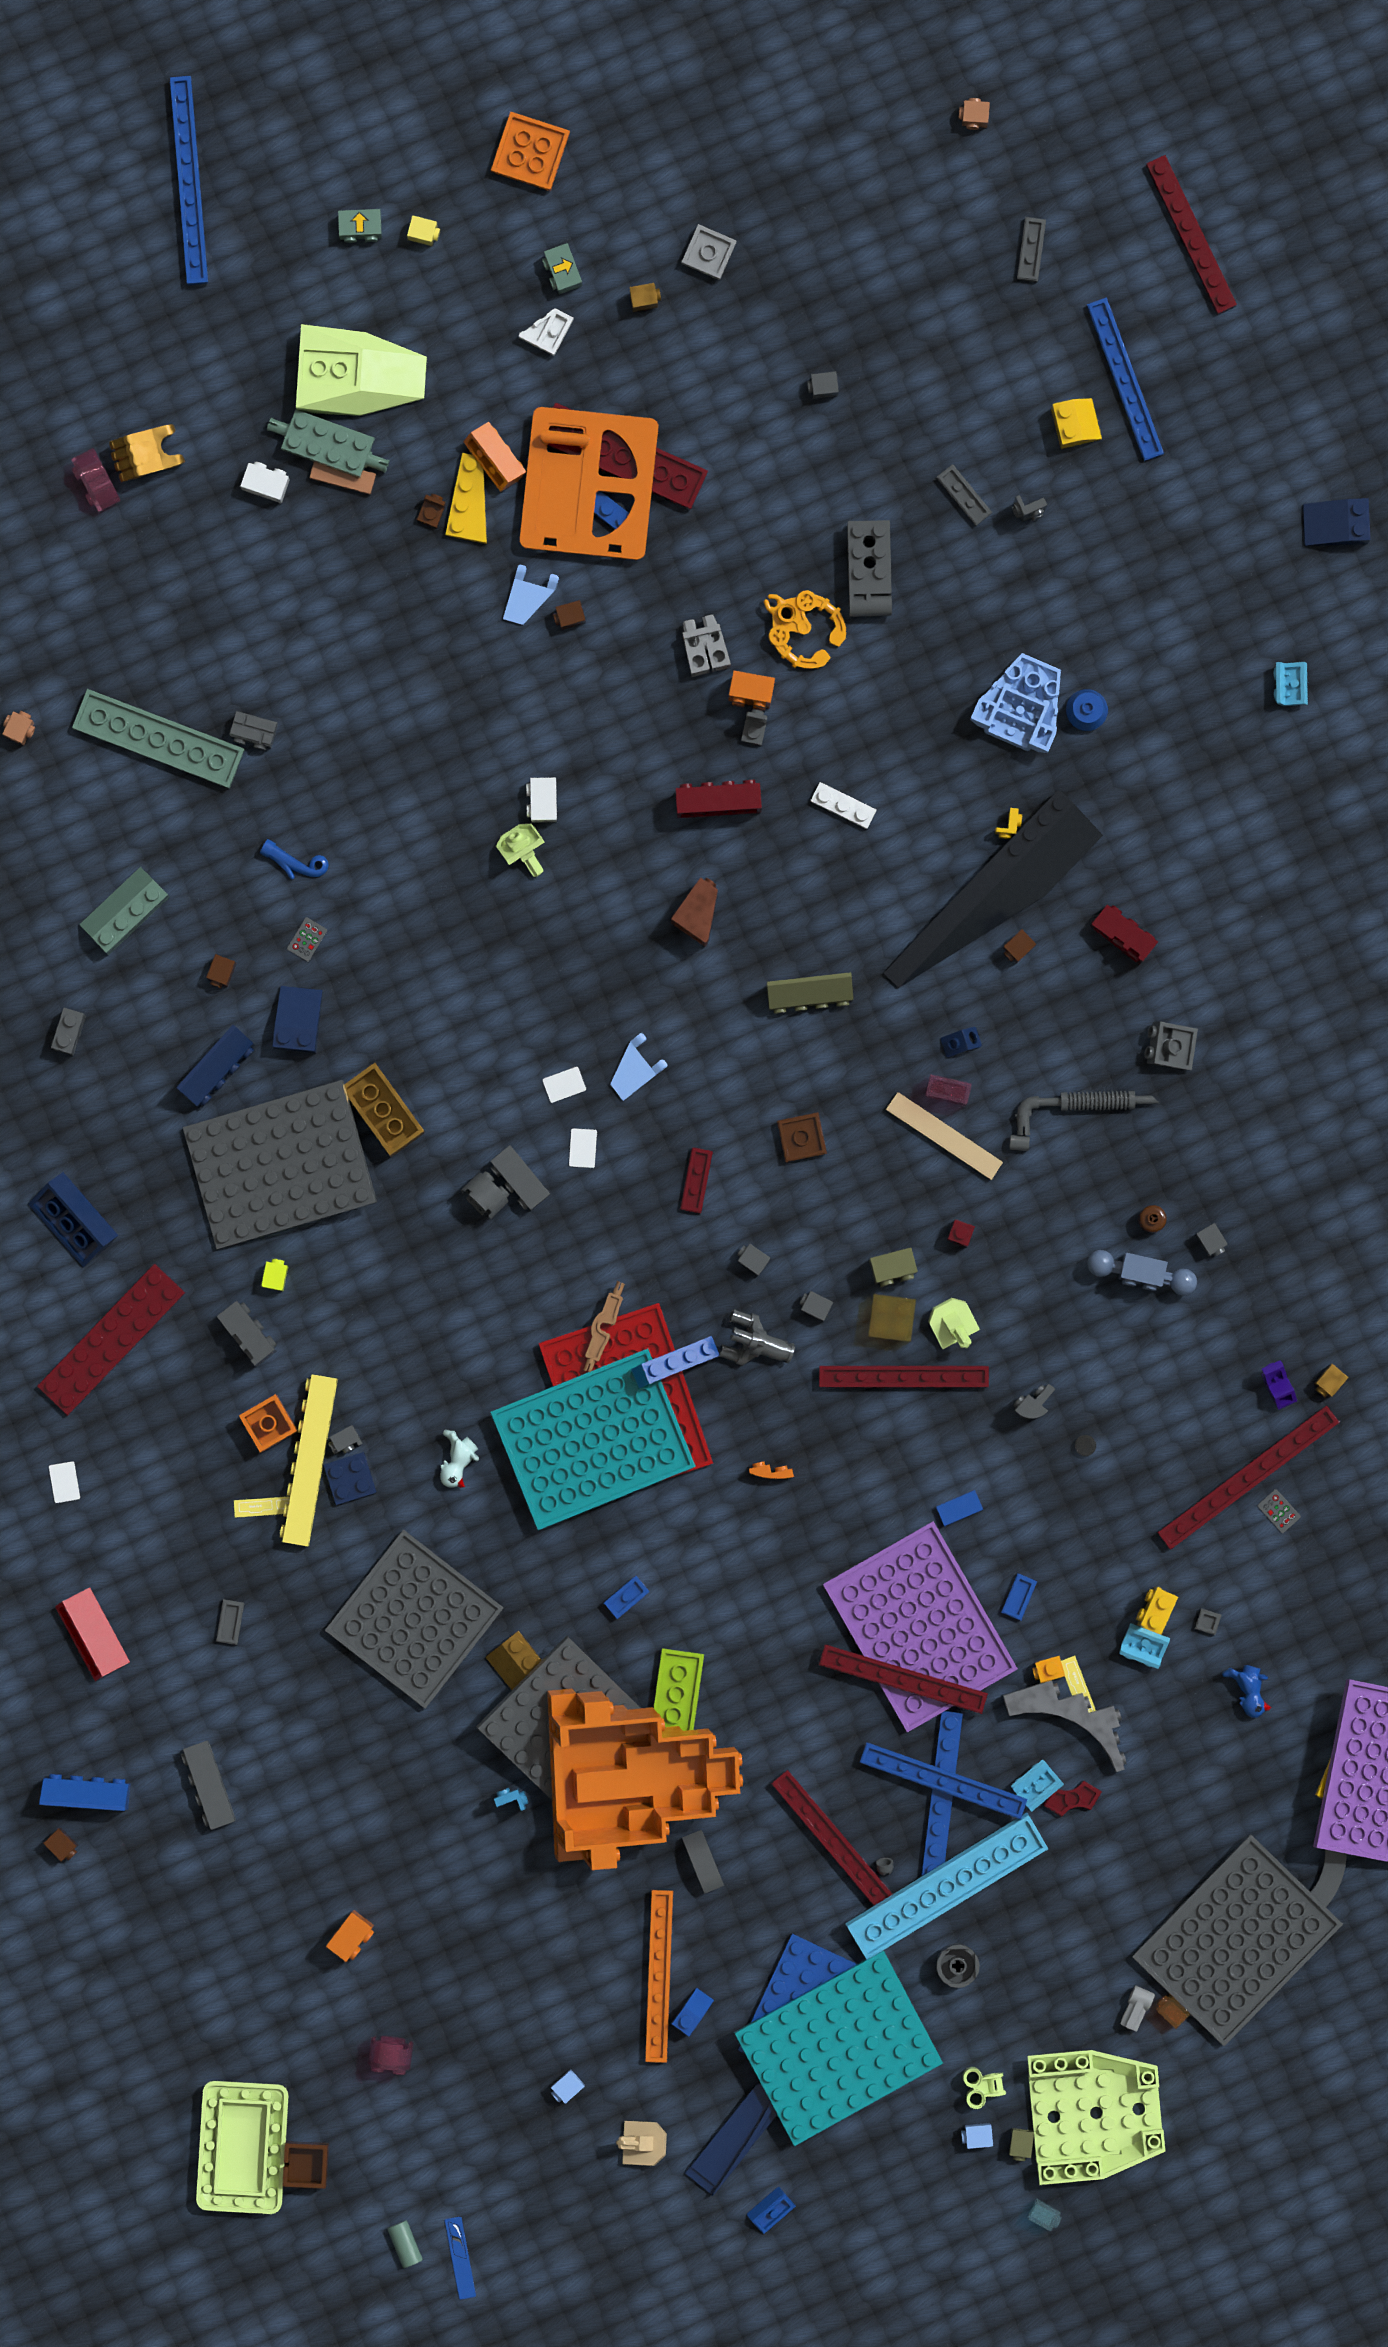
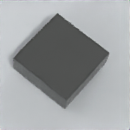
M1201 1608L1195 1629L1216 1635L1221 1614Z

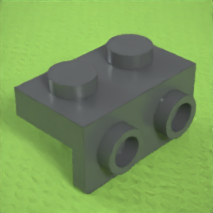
M1020 495L1015 497L1012 510L1016 518L1020 517L1021 522L1028 519L1035 521L1043 517L1047 503L1044 498H1041L1025 506Z

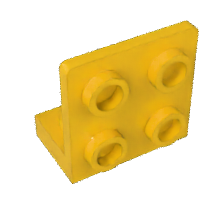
M1159 1587L1149 1589L1145 1597V1601H1147L1145 1609L1141 1608L1136 1617V1620L1139 1621L1137 1625L1162 1635L1178 1597Z

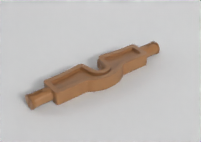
M617 1281L613 1293H609L602 1312L595 1317L592 1323V1339L585 1355L588 1359L583 1369L584 1371H587L589 1364H591L588 1372H591L595 1362L600 1360L610 1338V1334L602 1331L600 1325L602 1323L615 1325L619 1307L623 1300L621 1293L625 1285L624 1283H621L618 1290L620 1282Z

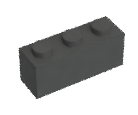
M511 1145L491 1160L493 1166L490 1168L497 1177L503 1176L507 1181L504 1185L511 1194L514 1191L520 1197L517 1201L524 1210L529 1208L532 1211L551 1195Z

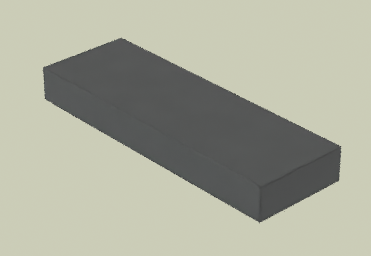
M1025 217L1017 280L1038 283L1046 219Z
M953 464L936 477L975 526L992 514V511Z

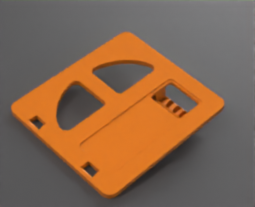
M538 407L535 409L532 420L520 544L526 549L631 560L642 559L645 555L658 437L657 421L652 418ZM550 426L582 429L584 432L579 434L550 431L549 428ZM605 431L616 433L630 448L637 466L638 474L636 478L626 479L599 475L602 435ZM552 443L580 446L582 451L580 455L551 453L547 451V445ZM602 491L632 495L635 501L624 522L610 534L595 537L592 534L596 493ZM544 538L557 539V546L543 545ZM609 545L621 546V553L609 552Z

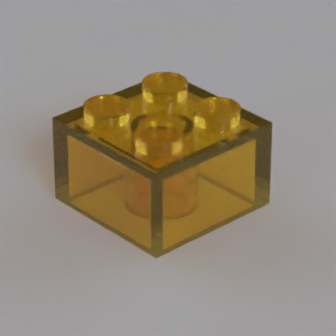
M874 1294L868 1337L911 1342L916 1299Z

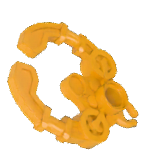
M809 590L800 592L797 597L785 600L776 594H769L768 598L775 599L777 605L771 607L767 599L763 601L767 611L772 614V629L768 633V640L775 646L781 658H786L793 664L792 667L814 669L825 666L831 657L823 649L815 652L811 659L803 658L802 655L797 657L790 652L792 647H788L786 644L790 638L789 632H796L802 635L809 633L811 624L806 618L805 612L811 611L815 607H818L819 611L825 609L831 614L829 619L833 620L835 628L829 635V642L839 647L846 639V626L840 613L841 609L829 603L830 600L828 598L825 599L815 595ZM783 608H788L791 611L790 619L782 617L781 610Z

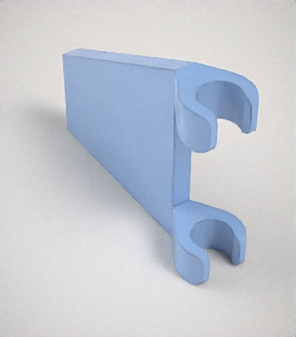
M518 565L503 619L524 625L556 590L559 580L557 575L551 574L547 588L523 581L527 568L526 566Z
M642 1033L630 1041L610 1084L623 1101L668 1066L664 1060H660L651 1068L636 1048L647 1039Z

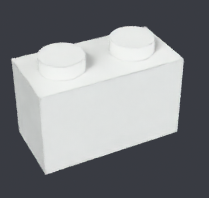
M259 462L254 464L248 463L241 483V489L282 503L290 481L289 476H286V472L276 468L274 471L266 469L267 466Z
M530 778L531 783L526 784L527 796H531V804H527V817H531V822H557L556 778Z

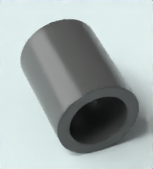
M1010 1135L1009 1150L1029 1151L1030 1137Z

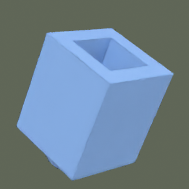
M570 2069L551 2086L553 2089L551 2094L559 2103L563 2101L566 2104L585 2084Z
M990 2123L965 2125V2131H961L962 2144L966 2143L968 2149L993 2146Z

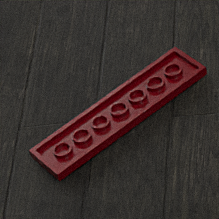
M556 402L553 408L572 410ZM550 426L549 428L550 431L579 434L584 432L582 429L557 426ZM605 431L602 435L599 469L618 478L634 479L638 472L630 448L616 433ZM552 443L547 445L570 455H580L582 451L580 446ZM656 448L652 493L691 510L708 474V470Z
M154 1264L37 1387L69 1416L180 1300L185 1292Z

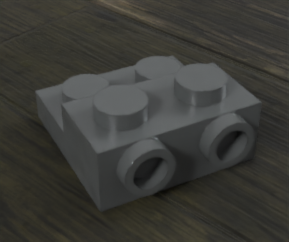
M1153 1022V1025L1148 1029V1037L1151 1038L1150 1046L1146 1047L1144 1054L1147 1064L1188 1071L1192 1070L1198 1029L1165 1022Z

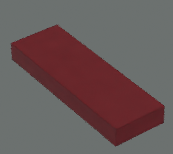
M692 1147L680 1210L701 1214L713 1151Z

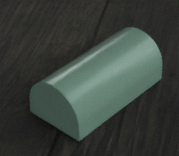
M407 2220L387 2227L403 2268L423 2260Z

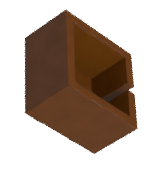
M286 2141L284 2163L289 2162V2165H285L283 2169V2187L325 2189L327 2187L329 2143Z

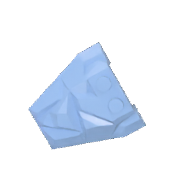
M1022 653L1004 672L1002 677L991 686L989 691L978 700L970 720L977 726L984 728V732L1023 750L1030 751L1032 749L1037 752L1048 753L1057 730L1056 717L1058 714L1057 703L1061 670Z

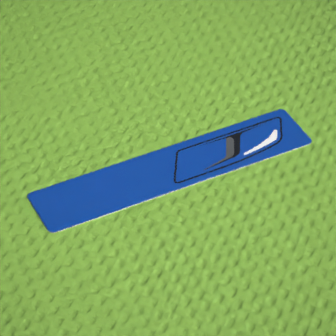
M462 2217L445 2219L459 2299L475 2297L476 2292Z

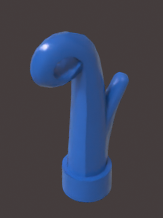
M269 839L266 840L260 851L261 855L275 861L291 880L295 877L292 870L306 876L320 877L326 873L329 867L327 859L321 855L313 857L308 867L276 846V843ZM316 861L322 862L321 869H315Z

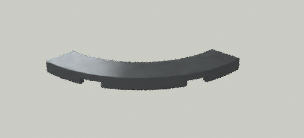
M1326 1849L1321 1875L1316 1885L1310 1891L1325 1907L1331 1902L1341 1884L1347 1859L1346 1853Z

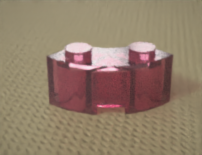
M94 448L71 459L75 466L72 468L76 479L81 478L88 491V494L85 496L90 506L95 504L99 512L121 501Z

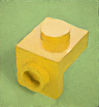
M1010 808L1008 829L995 828V834H998L999 838L1011 839L1017 833V827H1021L1022 814H1018V808Z

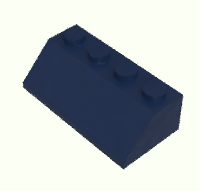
M232 1025L176 1088L198 1108L200 1105L204 1107L212 1098L210 1094L215 1089L217 1091L220 1090L226 1083L224 1080L229 1073L233 1075L240 1067L238 1063L243 1058L247 1059L254 1052V1043Z
M64 1172L49 1181L28 1204L83 1268L119 1236Z

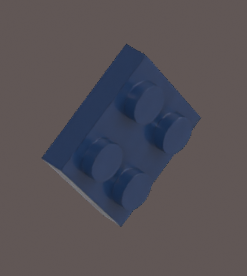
M364 1452L324 1464L336 1505L377 1493Z

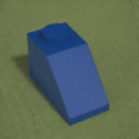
M696 1988L672 2021V2025L690 2036L714 2000Z

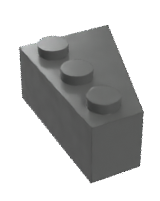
M236 1301L217 1317L251 1359L254 1366L258 1367L277 1352L274 1348L277 1344L270 1335L266 1337L261 1330L264 1327L257 1318L253 1321L248 1315L251 1311L244 1302L240 1304Z

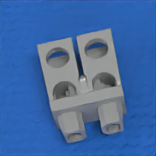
M713 615L702 617L704 628L696 629L694 620L683 622V640L691 677L710 673L705 651L708 652L712 672L731 668L720 624H717Z

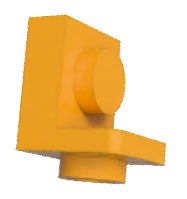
M1060 1656L1035 1662L1036 1667L1032 1668L1035 1680L1040 1679L1041 1683L1065 1676Z

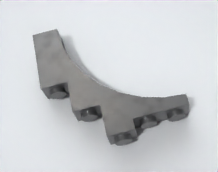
M1052 1680L1002 1695L1009 1716L1043 1712L1059 1715L1074 1721L1086 1729L1101 1744L1109 1756L1115 1772L1125 1770L1123 1765L1127 1764L1124 1753H1119L1117 1744H1120L1117 1731H1112L1113 1728L1120 1726L1119 1721H1122L1119 1709H1114L1113 1705L1089 1712L1088 1709L1091 1708L1088 1696L1084 1697L1083 1693L1058 1700L1057 1696L1060 1695L1057 1683L1053 1684Z

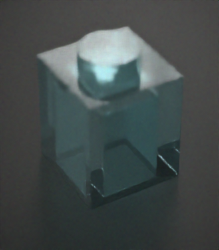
M1038 2198L1027 2216L1030 2221L1049 2231L1053 2227L1057 2228L1062 2219L1059 2216L1060 2210Z

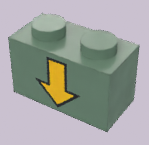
M380 209L338 211L340 240H344L345 243L357 242V239H365L366 242H376L378 238H382Z
M568 243L544 251L545 258L542 259L545 270H550L552 277L549 278L553 290L557 289L560 295L582 286V280Z

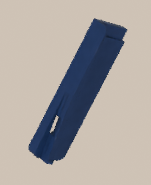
M757 2083L685 2172L712 2196L777 2116L761 2083Z

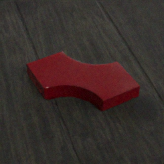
M1083 1780L1074 1789H1058L1046 1800L1043 1806L1061 1817L1068 1810L1075 1807H1085L1091 1810L1102 1791Z

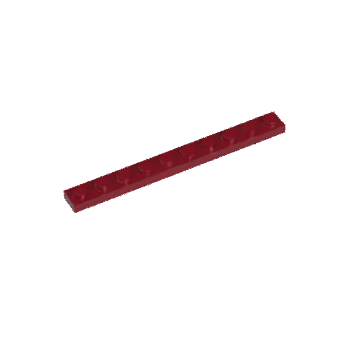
M1325 1406L1157 1533L1171 1550L1340 1422L1328 1406Z

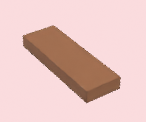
M314 462L310 474V479L371 495L376 474L363 470L361 478L316 462Z

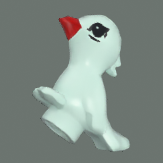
M444 1430L443 1435L451 1442V1463L448 1464L444 1460V1465H441V1482L449 1488H464L463 1470L472 1459L479 1461V1457L475 1454L478 1448L468 1437L461 1441L455 1431Z

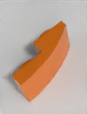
M765 1461L752 1464L753 1468L749 1469L750 1474L763 1478L784 1479L794 1477L793 1470L788 1469L787 1466L777 1467L775 1472L771 1473L770 1465H765Z

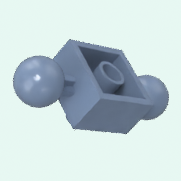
M1097 1250L1089 1256L1087 1261L1088 1269L1093 1275L1105 1277L1111 1272L1119 1274L1118 1280H1122V1284L1134 1287L1136 1284L1143 1285L1142 1289L1155 1291L1157 1288H1161L1163 1284L1170 1285L1176 1294L1182 1296L1191 1294L1197 1286V1278L1191 1270L1179 1269L1174 1273L1166 1272L1168 1262L1125 1253L1121 1262L1114 1260L1109 1252Z

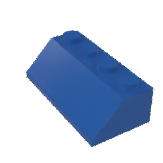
M49 1774V1778H43L39 1805L125 1811L129 1808L130 1784L125 1783L126 1779L113 1778V1782H104L102 1777H92L91 1781L83 1780V1776L70 1775V1779H62L60 1774Z

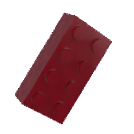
M744 780L743 784L725 781L722 782V785L713 786L712 782L701 783V787H692V784H681L680 788H676L677 818L761 813L760 783H756L755 780Z

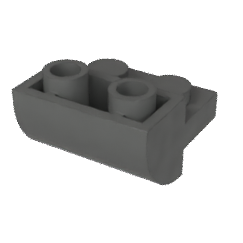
M1050 1384L1046 1386L1041 1385L1033 1394L1036 1397L1035 1399L1029 1394L1025 1397L1023 1395L1020 1396L1013 1404L1015 1407L1013 1412L1024 1419H1035L1043 1416L1048 1410L1042 1404L1054 1392L1055 1388Z

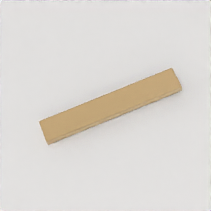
M897 1092L886 1109L990 1180H992L1003 1163L899 1092Z

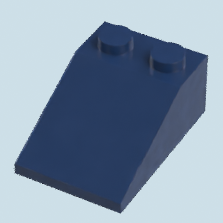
M1369 498L1303 504L1305 546L1369 543Z
M280 987L272 1046L274 1049L316 1053L323 990Z

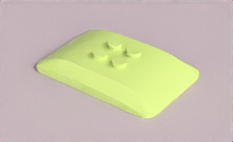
M210 2081L205 2085L202 2098L196 2196L197 2204L201 2209L274 2214L281 2208L288 2115V2091L283 2085Z

